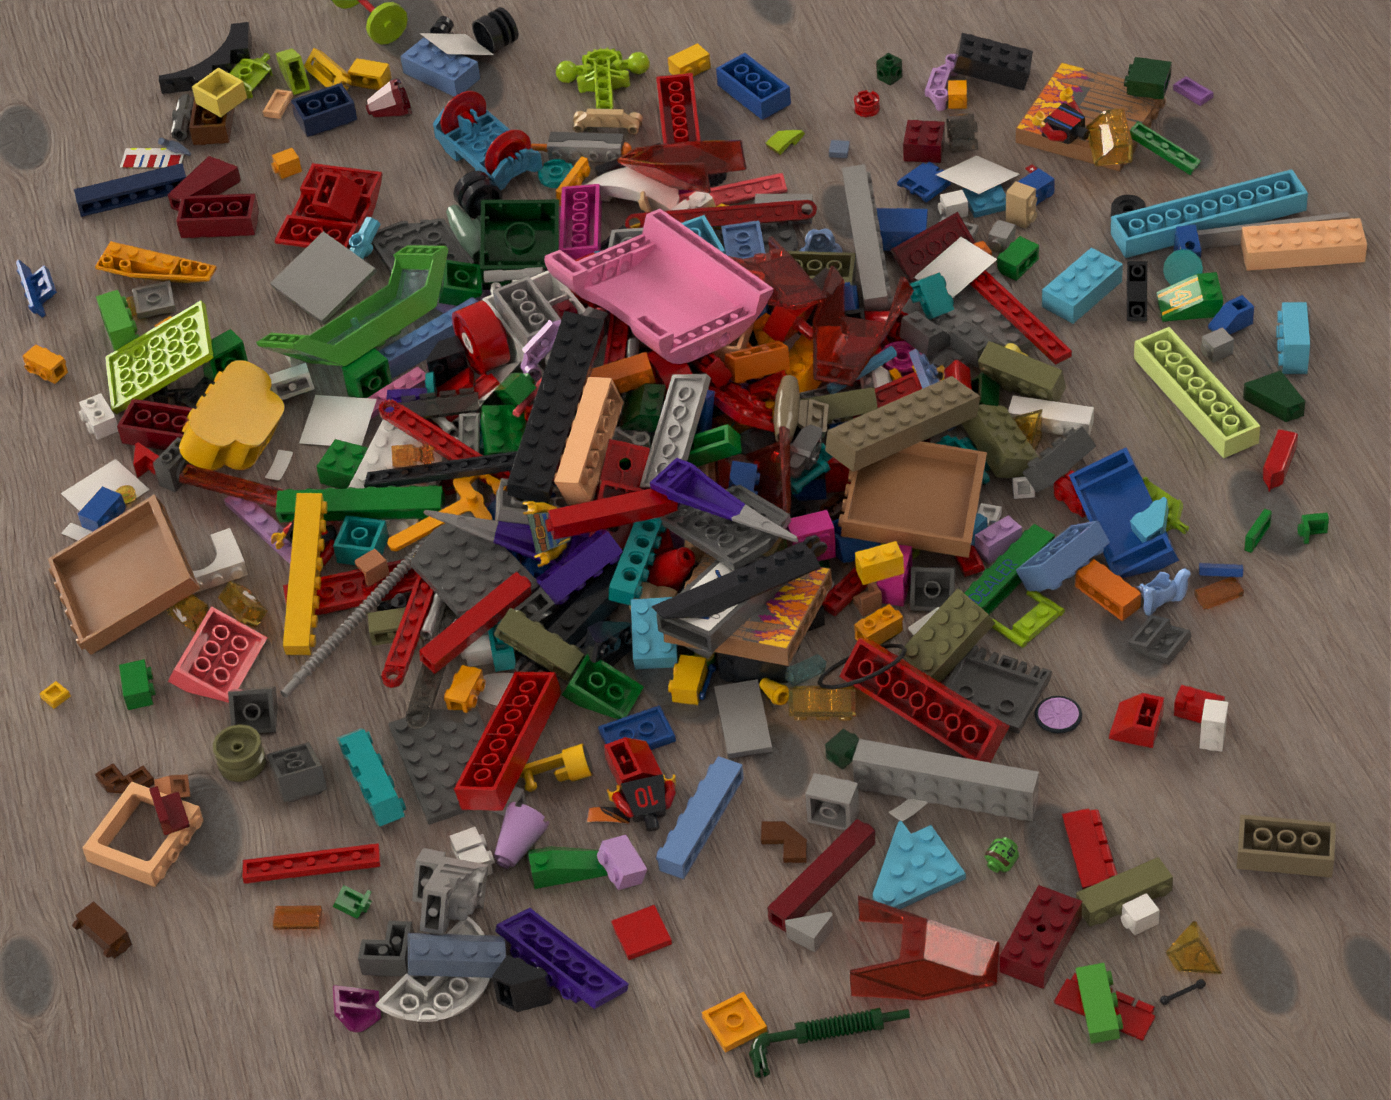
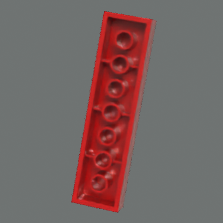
M859 638L839 677L847 682L863 678L887 666L898 656L870 639ZM903 659L882 674L853 685L968 759L991 763L1010 727Z
M515 672L454 788L461 810L503 811L562 693L555 672Z

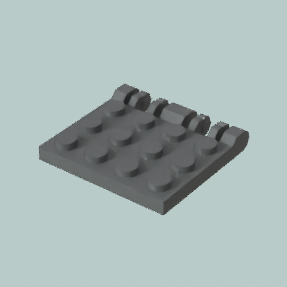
M974 646L956 665L945 686L1009 725V731L1019 734L1044 687L1048 685L1052 671L1042 668L1040 671L1039 666L1035 665L1030 674L1027 675L1024 674L1027 670V662L1022 661L1017 668L1018 659L1002 655L999 660V653L993 652L990 659L985 661L986 649L980 648L979 650L978 646Z

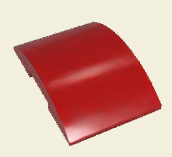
M312 163L300 187L301 195L292 214L286 216L274 240L275 244L307 248L322 232H325L347 249H350L349 239L351 236L359 232L366 217H372L380 191L382 172ZM323 171L341 174L364 188L352 222L319 215L314 210L311 203Z

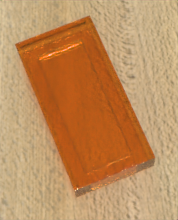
M1230 577L1196 589L1194 595L1205 610L1244 596V590L1234 577Z
M276 906L273 928L274 930L320 929L322 906Z

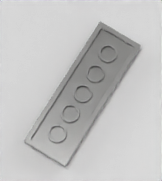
M707 374L672 375L639 486L641 489H651L650 482L676 458L684 461L688 460L711 377Z

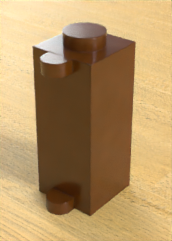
M94 901L75 915L77 920L73 922L72 927L76 930L81 929L104 950L103 955L105 957L115 959L132 946L128 932Z

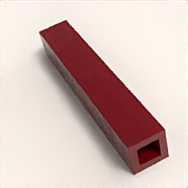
M856 819L767 907L769 922L786 932L785 920L803 917L876 844L873 827Z

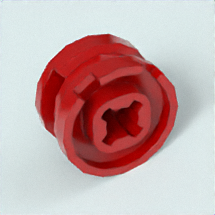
M868 90L858 92V95L854 97L855 113L861 117H872L878 114L880 111L879 95L874 91L872 93L868 92Z

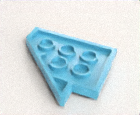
M899 821L872 895L873 901L885 917L965 880L966 873L931 825L910 834L903 822Z

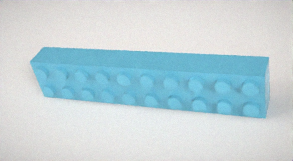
M1291 169L1111 216V236L1123 256L1129 258L1174 246L1175 231L1178 226L1196 224L1197 230L1261 223L1306 211L1308 192Z

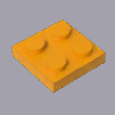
M744 991L701 1012L703 1020L725 1053L764 1032H768L767 1025Z

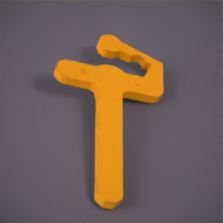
M490 474L454 479V488L461 499L439 512L455 515L471 512L475 518L493 520L492 515L485 507L482 494L475 491L471 484L478 477L480 479L486 478L487 484L492 486L493 493L496 495L501 480ZM504 486V487H503V490L506 491V492H507V486ZM429 516L391 536L387 542L388 547L391 551L397 552L431 534L434 529L445 523Z

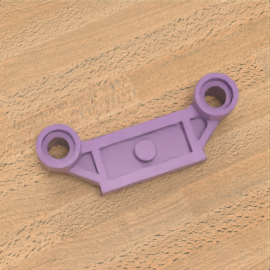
M956 54L947 55L945 64L932 69L925 89V96L932 100L935 108L939 111L947 108L948 91L946 88L948 80H950L951 76L957 75V73L953 72Z
M549 320L522 349L524 357L520 368L523 374L528 373L535 381L541 377V370L537 365L552 349L561 320L554 322Z

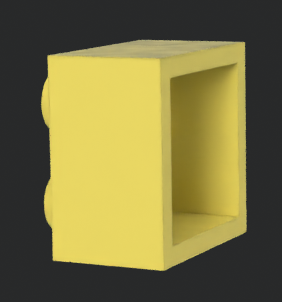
M217 68L192 86L196 104L219 117H222L247 99L244 82L220 68Z

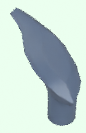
M159 138L158 144L164 146L169 151L191 156L189 150L182 144L173 140Z

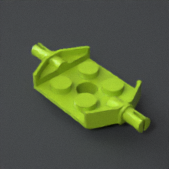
M264 53L261 58L242 59L229 73L244 82L247 99L253 98L252 91L268 73L270 76L273 75L271 67L266 63L270 59L268 53Z
M1147 477L1142 478L1153 502L1163 497L1167 499L1169 511L1166 532L1177 529L1182 534H1186L1189 526L1180 521L1183 510L1182 501L1175 499L1154 485Z

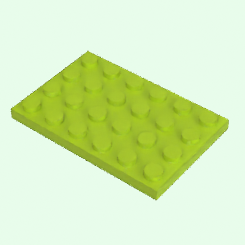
M202 301L190 306L105 357L111 410L116 415L126 410L132 399L143 400L214 358L206 305Z

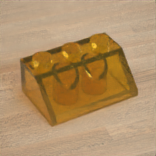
M1124 108L1104 110L1086 126V129L1090 130L1088 142L1094 166L1131 163L1133 161V142Z
M791 686L789 688V716H794V720H807V717H816V720L820 721L829 720V717H838V720L841 721L852 720V717L857 715L858 688L849 686L838 689H822L820 686Z

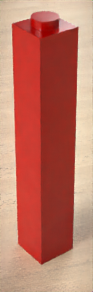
M647 489L548 510V519L545 520L547 532H551L553 540L663 517L666 514L677 511L678 502L669 500L666 495L657 491Z
M516 571L419 650L420 661L436 674L501 621L510 608L515 609L531 596V582L529 579L521 576Z

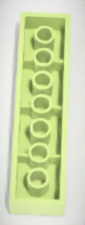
M1170 327L1135 341L1134 359L1223 459L1259 443L1260 425Z

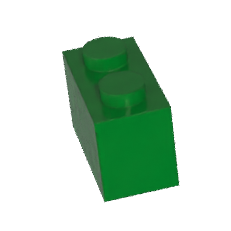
M1019 236L1014 242L1010 243L1004 252L998 255L996 260L997 269L1002 275L1017 281L1039 260V245Z
M145 659L120 664L122 691L127 709L132 710L154 705L152 696L156 695L154 683H150V680L154 679L152 668L147 667Z

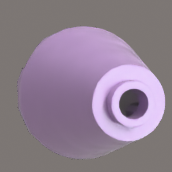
M510 802L506 808L494 854L497 860L496 863L503 868L514 867L549 825V821H543L545 816L527 805L522 804L521 807L515 806L516 802Z

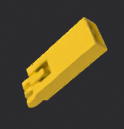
M313 48L304 64V68L324 86L330 87L342 83L347 91L349 87L346 84L351 85L352 83L349 79L351 75L323 51Z

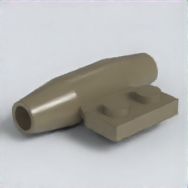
M791 375L782 378L775 397L773 423L776 441L781 444H788L792 441L797 426L803 429L810 424L822 428V438H824L827 430L829 404L813 399L800 400L798 380Z

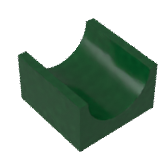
M559 199L481 200L480 273L482 290L490 291L492 283H495H485L484 271L520 270L543 267L544 272L548 271L545 265V256L559 250ZM504 280L498 283L503 287L512 283V280Z

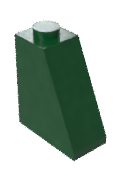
M1281 370L1244 383L1243 399L1284 422L1304 416L1306 401Z

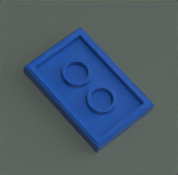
M660 705L598 726V731L605 745L624 737L647 741L651 750L676 742V736Z

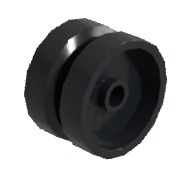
M471 171L459 179L453 192L454 200L473 219L481 215V200H502L501 190L482 171Z

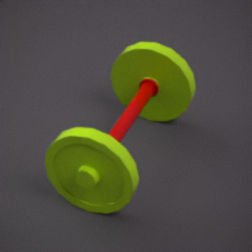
M331 0L337 7L342 9L354 7L359 3L362 4L371 13L366 24L367 34L375 43L380 45L396 41L406 29L407 13L397 3L385 2L375 8L368 0Z

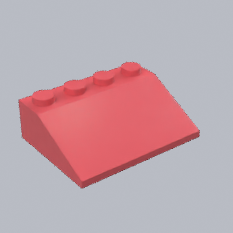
M211 606L174 668L168 682L186 692L229 703L228 692L233 689H239L268 637Z

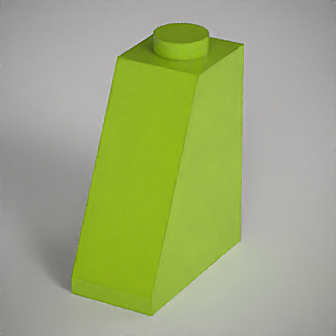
M293 48L275 53L280 71L293 95L311 90L301 56Z

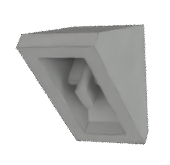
M832 912L785 920L787 938L816 952L833 930Z

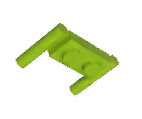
M1027 590L1026 594L1039 602V604L1013 625L1012 630L993 619L995 624L991 628L1021 648H1024L1028 642L1065 612L1064 608L1037 591Z

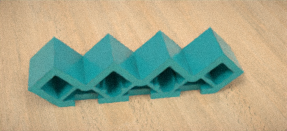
M360 728L337 737L343 757L347 759L353 777L360 786L365 802L370 806L376 825L383 826L405 817L403 812L406 810L405 803L402 797L398 798L394 790V781L391 775L387 776L383 768L384 762L380 753L376 754L372 746L373 740L369 731L365 732L364 729Z

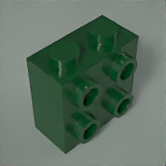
M1135 57L1133 64H1129V76L1126 75L1124 80V87H1127V95L1164 100L1171 79L1172 62Z

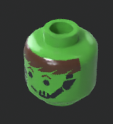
M1006 837L993 840L984 855L988 862L987 867L996 873H999V871H1010L1019 858L1016 843Z

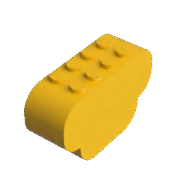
M238 360L231 362L223 373L218 372L214 379L215 384L208 386L205 392L206 396L200 397L196 404L197 409L192 408L187 417L189 421L186 422L182 429L184 435L179 445L180 453L186 461L200 469L214 471L222 468L224 465L235 470L251 468L272 439L284 412L282 399L270 390L272 382L269 375L263 369L250 362Z

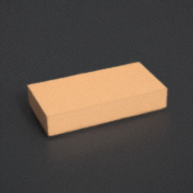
M276 89L263 110V116L281 119L293 98V92Z

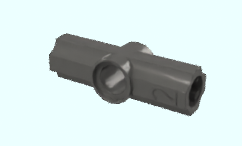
M183 94L178 98L176 110L172 111L173 126L171 135L177 141H184L188 137L194 98L188 94Z

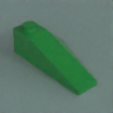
M548 846L528 850L535 889L608 876V873L604 866L599 863L597 858L599 850Z

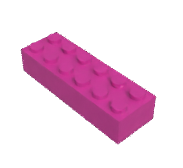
M600 184L562 187L559 250L573 260L589 253H594V251H601L602 199Z

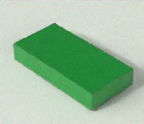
M1264 509L1246 534L1245 551L1253 552L1270 528L1272 517L1270 510Z

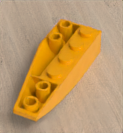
M110 241L95 265L97 270L127 277L162 282L170 280V282L174 283L210 281L217 269L215 265Z

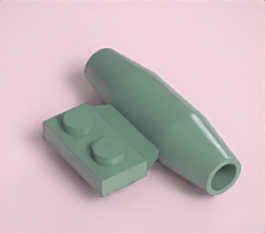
M451 205L446 210L451 230L475 262H480L481 215L471 220L458 205Z

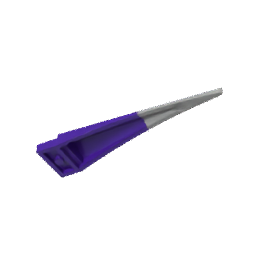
M676 458L650 482L652 490L666 495L669 500L793 542H798L797 536L744 504L695 465Z
M431 510L423 512L432 518L541 562L539 557L534 558L537 554L530 525L467 517ZM589 533L570 536L571 541L567 542V548L558 558L550 561L547 565L553 566L589 537Z

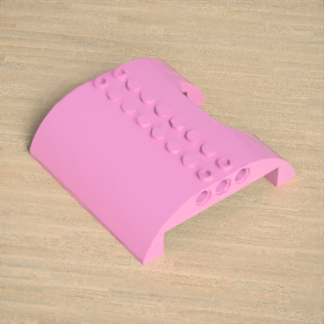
M662 209L646 214L643 233L632 239L579 261L573 260L561 250L546 255L544 259L549 273L581 298L610 311L631 327L633 334L638 340L674 364L694 361L737 339L757 319L774 288Z

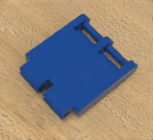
M928 162L927 164L922 163L897 182V186L908 189L912 195L916 194L922 198V201L928 202L949 187L951 181L937 176L936 174L944 170L941 169L939 171L938 169L940 168Z

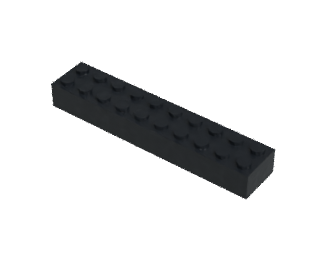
M564 311L507 482L508 496L549 504L555 487L554 476L560 466V457L564 454L566 439L571 432V423L575 420L577 405L583 395V386L586 385L587 379L591 375L602 342L604 320Z

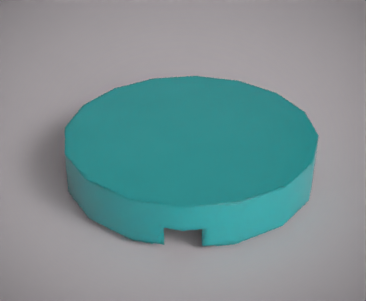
M563 159L547 161L543 164V168L538 170V179L545 187L558 188L574 166L570 162L566 163Z
M1180 249L1167 257L1163 273L1168 283L1173 285L1195 274L1203 273V263L1201 258L1193 251Z
M434 371L425 374L428 407L436 406L439 409V406L436 404V378Z

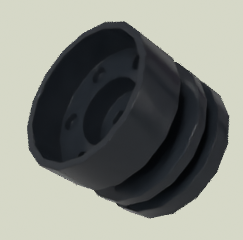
M503 7L496 8L472 23V30L476 41L492 54L503 48V45L507 46L516 41L519 36L513 17Z

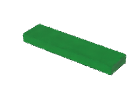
M1139 121L1127 133L1128 137L1189 175L1201 163L1200 159Z

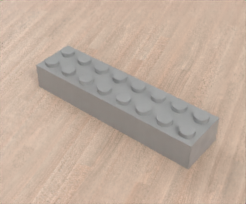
M865 164L842 168L865 311H889V309L893 308L871 173L870 171L866 172Z
M859 739L853 757L854 782L858 783V789L863 791H873L885 795L900 796L906 799L948 805L953 808L958 807L975 812L990 813L996 816L1033 821L1039 794L1038 771Z

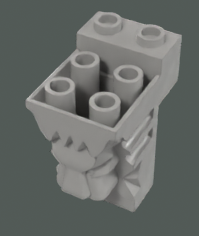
M423 848L416 859L412 901L422 903L420 931L443 935L447 931L450 920L464 921L468 915L473 914L475 908L484 907L488 865L445 857L446 852Z

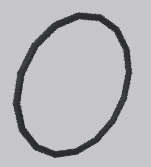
M902 644L880 645L885 649L900 648L902 652L893 662L863 678L842 684L824 685L822 683L824 677L832 670L846 663L849 657L844 658L821 674L817 683L822 689H838L864 682L895 666L904 658L907 649Z

